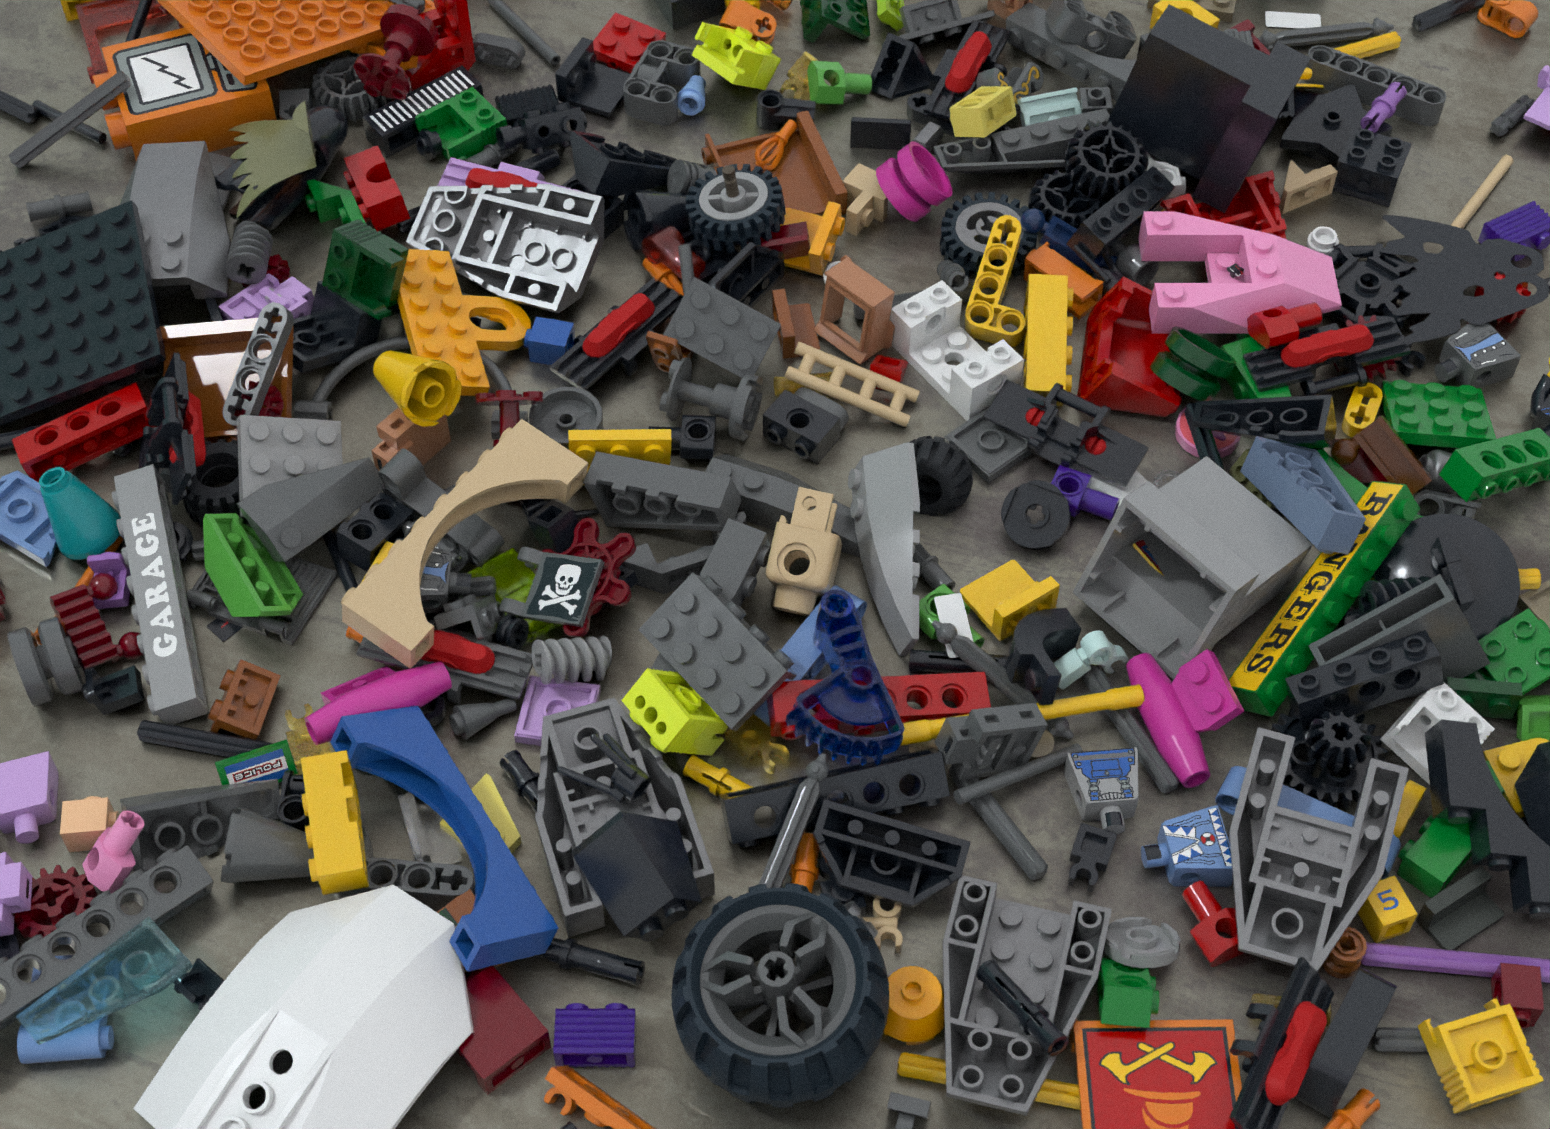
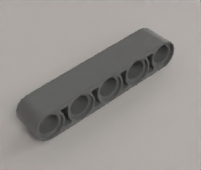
M1316 45L1309 49L1308 57L1311 59L1306 68L1312 70V77L1306 80V82L1324 85V89L1328 91H1334L1349 84H1354L1360 102L1371 106L1375 98L1383 95L1392 82H1399L1401 84L1395 92L1398 93L1404 86L1407 94L1398 103L1393 115L1423 126H1433L1439 122L1447 97L1443 89L1327 46Z

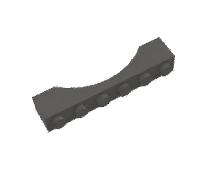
M1030 2L1006 18V29L1011 31V36L1007 43L1089 87H1109L1111 99L1118 100L1136 60L1105 57L1084 50L1071 42L1059 39L1049 28L1045 16L1046 10Z

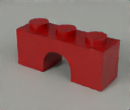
M378 145L344 158L348 170L344 171L343 175L365 222L371 221L373 227L380 231L410 219L402 194L394 178L390 175Z

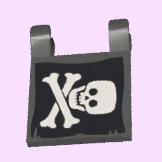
M522 547L517 559L524 561L528 568L537 569L526 603L504 598L499 610L502 613L516 617V619L521 618L583 627L605 562L602 559L548 553L529 547Z

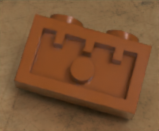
M240 659L234 671L227 669L219 686V689L225 691L222 700L215 699L207 718L213 721L209 732L218 733L219 729L223 728L245 738L256 740L281 675Z

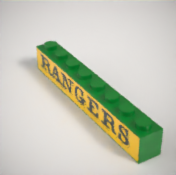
M1372 481L1356 503L1366 520L1349 554L1337 552L1326 554L1321 552L1232 673L1228 680L1244 711L1270 717L1274 715L1288 695L1285 678L1304 672L1314 659V655L1308 645L1334 631L1359 596L1364 583L1371 579L1419 512L1420 507L1406 484Z

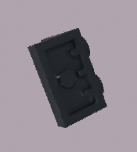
M582 37L555 73L558 101L569 102L570 105L611 117L624 99L623 85L630 74L597 64L593 40Z
M1353 127L1336 166L1338 172L1333 191L1389 207L1412 144L1396 137H1388L1368 129Z

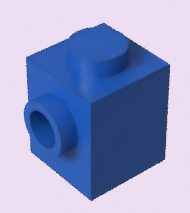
M536 317L532 329H527L524 338V346L529 349L530 362L552 365L574 346V323Z

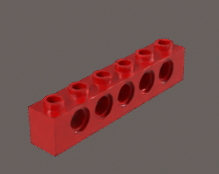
M985 672L784 681L767 699L771 737L781 736L786 740L798 739L803 735H818L821 738H831L839 733H854L856 736H867L874 732L889 731L893 734L894 724L924 719L936 720L966 715L972 709L991 708ZM943 700L953 702L957 708L948 707L944 704ZM907 702H915L918 705H920L922 709H913L908 705ZM872 704H880L885 707L886 711H878L873 708ZM836 706H846L851 712L842 713ZM808 707L815 712V714H804L800 710V708Z

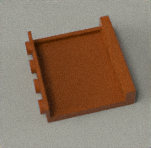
M809 112L797 113L796 121L798 128L788 139L778 165L770 171L773 177H777L782 187L785 208L823 216L830 201L841 204V212L844 215L847 209L848 192ZM779 131L716 146L710 134H705V147L701 148L703 162L705 165L713 167L716 173L717 168L737 164L738 170H742L743 164H750L751 171H753L756 167V149L762 142L773 137ZM770 143L769 145H767V146L761 151L760 156L762 155V153H763L772 143ZM777 145L767 154V156L762 161L767 159L772 154ZM775 157L766 165H771Z
M280 315L278 317L273 316L271 322L273 324L281 322L282 317ZM258 318L160 326L167 359L164 361L163 378L173 354L179 353L180 359L186 363L188 391L198 397L201 402L205 442L217 443L218 439H226V442H231L232 439L238 441L237 428L225 421L222 411ZM294 326L271 381V384L282 395L283 412L281 417L291 418ZM268 331L265 332V334L271 336L272 338H276V335L274 333L271 334ZM270 342L259 346L257 350L258 358L263 359L270 355L272 350ZM257 373L249 375L245 381V386L249 385V381L259 382V375Z

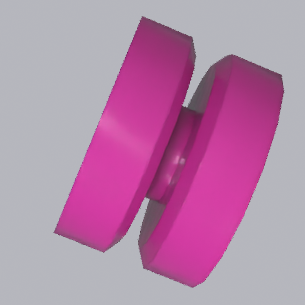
M910 142L897 152V159L891 157L876 169V177L885 196L897 211L909 221H919L931 212V205L939 206L952 196V186L945 171L935 157L917 142Z

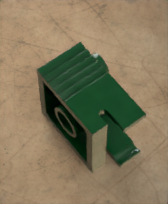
M360 219L333 229L322 285L324 287L327 286L329 290L332 289V292H336L337 295L346 298L348 302L378 320L392 314V310L387 308L397 303L409 249L385 234L382 235L380 231L377 232L375 228L372 229L371 226L363 223Z

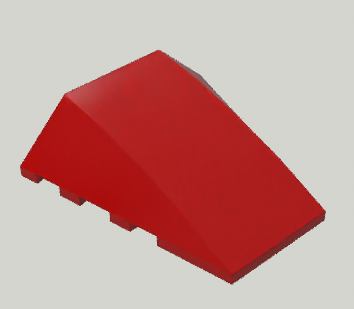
M1273 170L1246 177L1240 191L1236 193L1225 213L1204 202L1195 204L1190 193L1163 200L1160 204L1167 212H1180L1273 234L1287 240L1285 219L1281 217L1279 209L1281 202L1278 192H1275L1273 183L1275 180Z

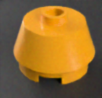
M906 966L896 970L888 976L889 1010L883 1033L886 1036L889 1035L897 1040L907 1042L906 1045L924 1044L935 1038L945 1027L944 987L930 971L922 967Z

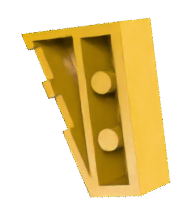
M347 750L301 758L305 794H302V803L305 816H309L310 826H305L308 848H313L314 858L308 860L311 881H319L323 895L369 887L358 788Z

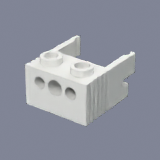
M1445 683L1425 690L1417 696L1381 737V740L1429 785L1425 741L1426 731L1441 719L1477 723L1480 744H1483V741L1495 729Z

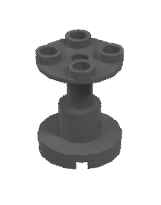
M684 357L681 361L674 359L669 369V379H672L669 391H665L660 400V411L666 412L668 421H675L678 418L686 401L708 407L710 415L729 420L728 429L730 437L741 441L747 440L749 436L744 432L745 430L752 431L762 401V393L756 392L757 386L763 387L762 378L752 374H745L738 388L717 383L715 388L691 382L692 362L690 358Z

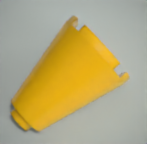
M389 350L380 354L374 363L373 373L375 378L406 418L419 426L426 427L438 424L437 420L444 415L449 416L460 400L462 386L461 381L457 379L455 373L457 371L444 361Z

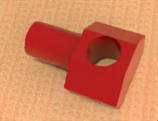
M1316 302L1290 309L1279 306L1253 313L1247 318V330L1249 335L1265 348L1279 346L1298 340L1300 329L1321 324L1322 312Z
M1204 881L1195 882L1183 891L1182 897L1200 922L1189 931L1190 936L1210 966L1216 967L1245 953L1238 951L1235 908L1223 909ZM1217 932H1225L1232 938H1223Z

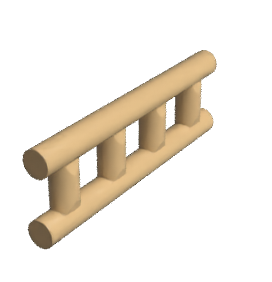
M798 342L794 354L802 356V361L798 369L788 366L784 378L903 427L907 426L911 415L901 411L906 399L914 403L916 402L919 390ZM815 362L833 369L829 382L811 375ZM845 374L863 381L859 394L841 387ZM875 387L894 394L890 406L871 399Z

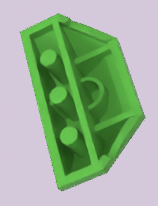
M236 513L205 514L203 518L205 570L231 616L263 617L290 615L301 600L303 593L285 562H275L253 528L243 524L244 520Z

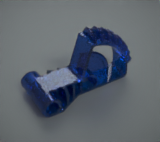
M830 590L821 597L813 634V643L817 649L824 653L825 660L829 664L832 674L796 698L793 709L786 715L785 721L787 726L796 725L794 730L796 737L806 734L805 743L807 747L817 743L819 755L828 749L832 751V760H835L839 754L845 755L847 765L852 762L853 757H859L862 766L867 763L868 757H872L878 765L882 761L884 754L898 750L903 740L905 728L870 653L861 619L852 598L842 590ZM854 680L864 681L867 685H858ZM820 703L831 716L850 725L871 726L885 722L890 734L879 737H855L842 734L819 722L808 710Z

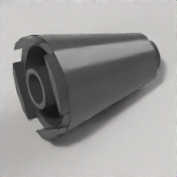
M234 806V813L231 815L224 851L227 861L226 865H222L221 882L237 883L310 877L308 860L314 858L313 848H308L306 833L253 811Z

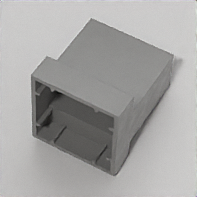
M1206 456L1160 489L1148 481L1123 498L1073 593L1142 653H1150L1164 672L1174 680L1181 666L1206 649L1212 650L1220 639L1281 593L1290 582L1313 544ZM1142 539L1144 540L1163 575L1151 567L1132 546L1134 543Z

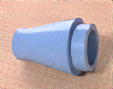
M698 75L692 76L689 82L677 94L678 108L682 113L691 116L704 109L706 81L703 77Z

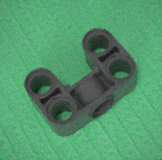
M1053 0L1045 13L1049 28L1056 37L1098 55L1125 59L1137 40L1132 23L1127 17L1116 11H1110L1106 18L1100 17L1087 11L1082 0ZM1097 31L1095 35L1089 36L1090 33Z
M663 40L651 42L623 85L625 113L633 118L658 125L673 124L678 118L677 92L668 83L684 87L692 76H701L700 61L692 56L694 49Z

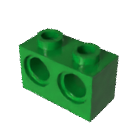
M1102 958L1096 990L1101 1024L1149 1028L1151 1014L1157 1015L1159 1009V990H1156V977L1150 976L1148 968L1126 966L1111 958Z

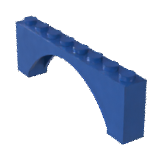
M419 706L341 716L330 741L335 752L347 750L352 768L388 780L409 791L429 805L453 829L469 856L475 879L474 905L471 914L461 917L449 940L467 972L544 954L559 929L553 916L546 909L534 886L527 879L517 859L508 849L499 831L484 811L481 802L477 800L465 777L458 770L448 750L439 740Z

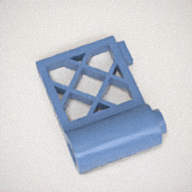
M73 955L55 957L61 960H66L71 958ZM113 956L99 965L103 966V973L90 983L82 977L76 982L83 989L68 1001L58 993L51 998L61 1007L51 1015L37 1016L38 1009L51 998L25 1015L24 1024H21L17 1036V1051L21 1064L105 1058L107 1050H111L114 1045L113 1028L111 1025L107 1026L112 983H120L121 959H116ZM33 968L31 982L36 981L41 975L36 968ZM91 995L98 1000L97 1012L80 1013L75 1009Z

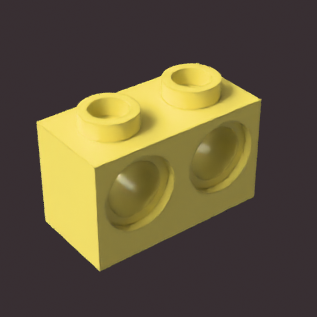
M981 86L949 108L950 121L955 137L985 138L1017 115L1012 86Z

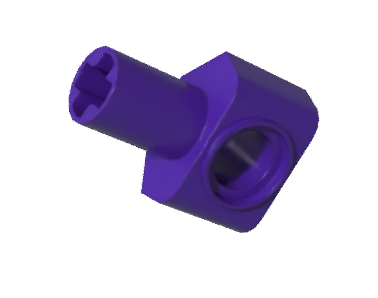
M1059 465L1051 484L1056 486L1068 500L1071 516L1076 517L1082 510L1112 520L1117 511L1120 498L1090 489L1092 475Z

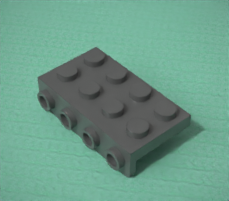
M692 572L638 630L728 727L737 731L786 679L792 681L797 676L790 668L794 662L781 649L778 648L774 651L767 644L770 637L758 625L753 624L751 627L743 619L746 612L732 599L727 602L720 595L723 588L712 577L707 575L705 578H702Z

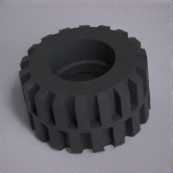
M218 439L217 443L212 444L211 441L205 442L206 456L204 464L196 467L197 473L191 479V487L187 489L186 498L183 499L186 512L189 513L190 518L194 522L199 521L202 527L205 514L236 513L240 516V509L237 506V503L240 502L237 440L232 439L231 442H226V439ZM224 482H231L230 484L223 487H215L216 485ZM241 517L244 520L243 524L249 523L245 517Z

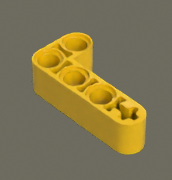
M1011 215L1000 216L993 224L966 307L965 330L975 339L993 344L1004 339L1011 347H1015L1024 338L1025 318L1020 311L1001 305L1020 246L1021 224L1017 218ZM1005 233H1009L1006 245L1001 244L1002 237H1004ZM998 259L1002 260L1005 264L994 266L990 262ZM988 287L994 289L996 292L991 295H986L982 293L981 290L983 288ZM975 316H983L987 319V321L984 323H976L972 320V318ZM1007 324H1013L1018 329L1014 332H1008L1002 327Z

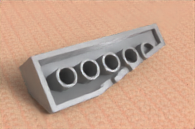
M909 442L862 456L855 469L850 470L848 476V487L852 489L853 498L850 514L855 520V531L861 562L882 622L899 656H906L919 640V595L913 594V591L916 588L920 575V563L913 562L915 545L920 543V530L913 529V513L918 514L920 512V497L914 443Z

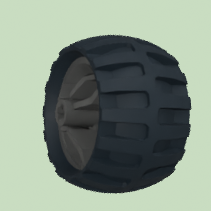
M786 883L785 888H767L766 884L749 887L746 894L734 899L732 896L722 899L713 906L712 913L706 920H699L691 929L674 968L672 979L673 1017L680 1040L691 1060L706 1078L713 1084L731 1093L732 1096L751 1104L755 1102L768 1103L774 1108L793 1107L794 1103L812 1099L814 1102H817L832 1095L833 1091L845 1082H851L863 1070L867 1061L878 1047L886 1026L889 1010L887 970L881 952L868 928L860 918L852 915L845 905L836 898L826 893H821L819 896L812 894L806 886ZM794 957H796V966L793 963ZM760 960L757 968L754 963ZM819 970H822L826 977L798 986ZM764 1003L739 1021L733 1015V1013ZM803 1021L806 1024V1030L797 1034L794 1033ZM766 1022L768 1023L767 1032H766V1029H765V1023H766Z

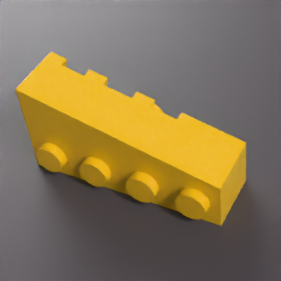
M1029 274L1023 305V313H1025L1023 359H1026L1023 371V387L1044 397H1047L1055 383L1062 384L1063 389L1071 392L1072 375H1066V365H1071L1073 349L1072 346L1067 345V336H1072L1073 317H1067V307L1072 308L1073 288H1068L1067 275ZM1056 402V406H1063L1062 403Z

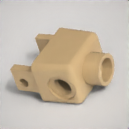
M799 487L791 523L788 524L786 517L781 515L779 522H776L766 567V577L776 587L772 608L792 614L809 616L815 608L817 597L824 598L833 587L843 546L839 535L832 533L838 504L833 503L834 494ZM807 559L810 561L808 570L801 575L790 574L791 565L796 560Z

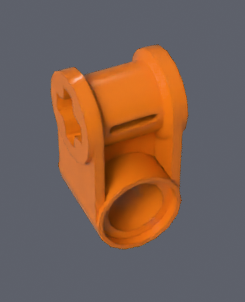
M730 0L719 22V26L736 30L737 26L742 27L753 34V40L757 42V38H760L759 41L765 42L768 45L774 40L777 26L776 20L772 15L751 6L744 0ZM762 27L767 28V30H764L763 33H760L758 31L761 30Z
M1485 0L1484 7L1479 9L1477 18L1482 24L1495 28L1509 37L1520 38L1533 25L1539 13L1533 3L1525 0Z

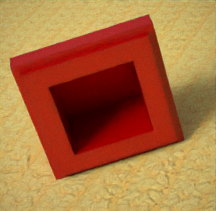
M877 355L870 364L869 370L902 383L908 362Z

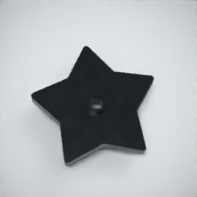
M1349 84L1324 95L1294 91L1295 114L1291 117L1292 122L1282 135L1280 148L1300 150L1312 159L1337 165L1352 128L1363 129L1360 121L1368 113L1362 107L1355 85ZM1370 122L1365 129H1369L1372 123ZM1383 122L1375 133L1390 137L1392 126Z

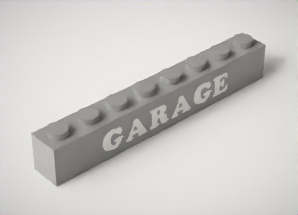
M152 464L114 476L116 491L112 492V499L116 509L120 511L121 518L117 519V527L121 537L125 539L126 545L121 551L124 562L130 568L131 574L127 576L126 580L130 593L135 597L136 605H132L131 608L135 622L138 626L140 625L141 634L137 635V643L146 660V664L142 665V672L146 683L150 685L151 695L147 696L148 706L153 716L158 715L165 724L174 725L208 714L209 711L166 482Z

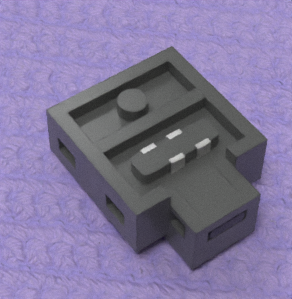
M1036 703L972 709L968 716L946 718L935 740V744L938 750L942 752L945 764L952 765L959 780L989 777L1027 763L1048 725Z

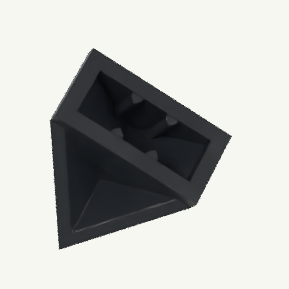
M888 32L871 74V90L888 98L896 99L930 89L933 74L917 45Z

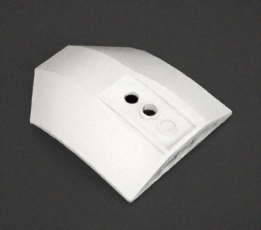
M395 885L290 912L255 944L205 1004L133 1109L155 1129H395L445 1063L468 1036L474 1033L464 967L449 942L457 925ZM288 1051L293 1058L292 1066L288 1072L279 1075L273 1069V1060L278 1053ZM262 1086L266 1092V1099L261 1107L252 1109L249 1104L250 1094L255 1088Z

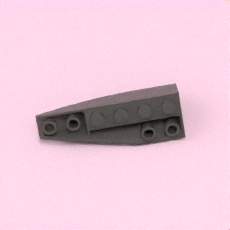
M1104 108L991 133L985 138L973 137L933 146V151L945 172L1004 174L1065 167L1064 156L1067 145L1077 130L1083 131L1086 124L1094 127L1098 120L1105 126L1110 115L1107 109Z

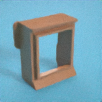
M845 255L838 264L824 273L827 279L821 316L813 331L861 365L883 348L889 349L892 346L895 326L889 319L895 292L854 264L851 258ZM845 297L865 310L860 343L833 324L842 317Z

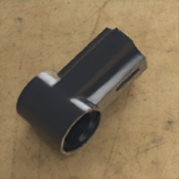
M764 90L757 97L756 123L763 129L774 130L779 128L781 124H786L788 120L796 122L797 113L808 111L814 122L816 101L784 98L777 90Z

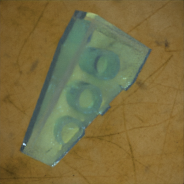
M148 916L18 1014L16 1018L36 1043L40 1045L160 993L193 968V965Z

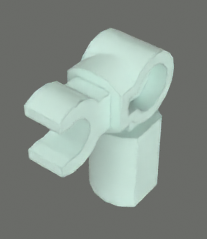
M1092 631L1086 634L1080 641L1081 648L1076 649L1074 647L1054 662V665L1062 675L1058 687L1064 690L1091 670V664L1101 665L1106 673L1112 674L1114 672L1111 666L1112 663L1118 660L1127 663L1129 659L1123 648L1119 645H1113L1103 631Z

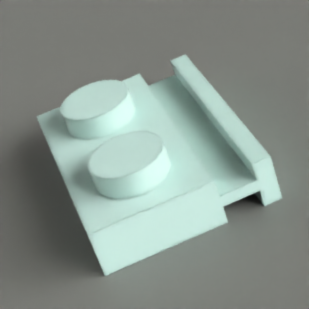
M1077 87L1018 99L1017 103L1020 106L1022 127L1082 114L1080 101H1078L1076 93L1078 92Z

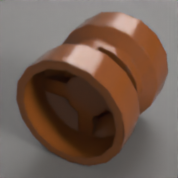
M1347 927L1322 964L1328 974L1336 978L1346 979L1358 971L1361 960L1364 958L1367 950L1366 939L1362 933L1354 928Z

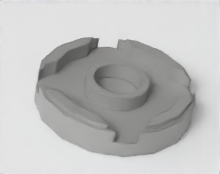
M1126 917L1117 919L1109 924L1103 951L1112 960L1126 966L1157 968L1169 965L1177 959L1180 953L1181 939L1178 932L1166 923L1161 922V927L1151 925L1152 920L1145 917Z

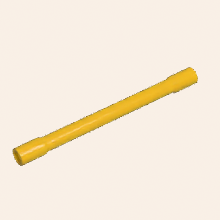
M1138 684L1108 689L1100 693L1057 699L1050 705L1036 704L1044 719L1049 720L1103 710L1114 711L1138 707L1144 702V693L1142 687ZM946 718L936 720L924 719L894 724L893 735L896 745L903 746L927 742L937 738Z

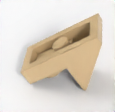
M1291 160L1280 201V213H1287L1332 194L1338 171L1329 164L1305 174Z

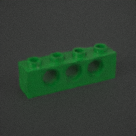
M1536 428L1455 449L1439 475L1465 502L1479 498L1486 499L1497 493H1507L1512 489L1522 486L1529 487L1533 483L1544 480L1550 481V437L1542 429Z

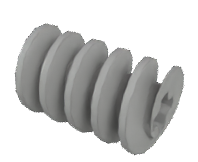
M589 636L585 639L575 637L571 640L561 638L558 641L547 639L544 642L537 639L532 644V664L544 685L550 684L552 674L557 684L564 682L565 675H567L570 683H575L578 680L579 673L584 682H589L592 672L597 681H602L612 661L611 642L606 636L598 638Z

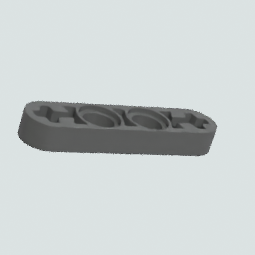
M273 302L267 304L261 310L223 406V418L235 428H237L238 418L234 415L236 410L244 409L246 411L245 415H259L294 324L293 314L280 303ZM280 315L282 317L281 322L273 324L271 322L272 317ZM268 331L271 334L274 333L276 335V338H272L271 336L265 334V332ZM270 342L272 346L270 355L263 359L258 358L257 350L259 346ZM257 373L260 378L258 386L252 390H247L245 387L247 377ZM243 393L252 398V400L242 399L240 396Z

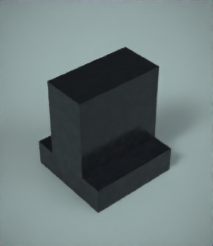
M1169 4L1150 31L1107 123L1111 120L1114 127H1119L1123 124L1126 132L1134 129V138H1142V146L1147 147L1149 154L1172 166L1178 167L1180 170L1200 180L1192 197L1225 213L1259 155L1311 58L1277 41L1270 55H1267Z

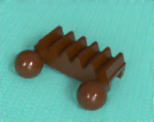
M1383 415L1350 440L1340 439L1336 441L1330 451L1331 457L1339 465L1347 466L1357 459L1358 450L1362 448L1389 483L1406 484L1412 495L1433 480L1431 474L1425 470L1423 464L1415 457L1414 453L1407 447L1404 440L1398 436L1396 430L1390 426L1388 420Z

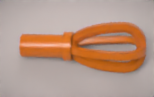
M788 120L778 133L758 146L755 151L756 166L762 167L765 171H771L778 165L788 139L798 128L795 121ZM770 143H772V144L762 153V155L760 156L761 151H762L767 145H769ZM777 145L772 154L767 159L762 161L767 156V154ZM775 157L771 165H766Z

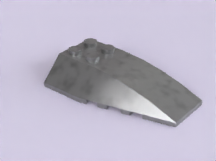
M206 142L143 144L120 204L132 200L138 207L152 285H190L196 299L228 297L229 278L226 276L225 267L231 242Z
M523 184L510 185L508 188H495L494 185H482L481 188L429 186L406 242L418 250L449 251L455 272L500 298L560 313L582 297L603 245L604 198L550 184H537V187H524Z

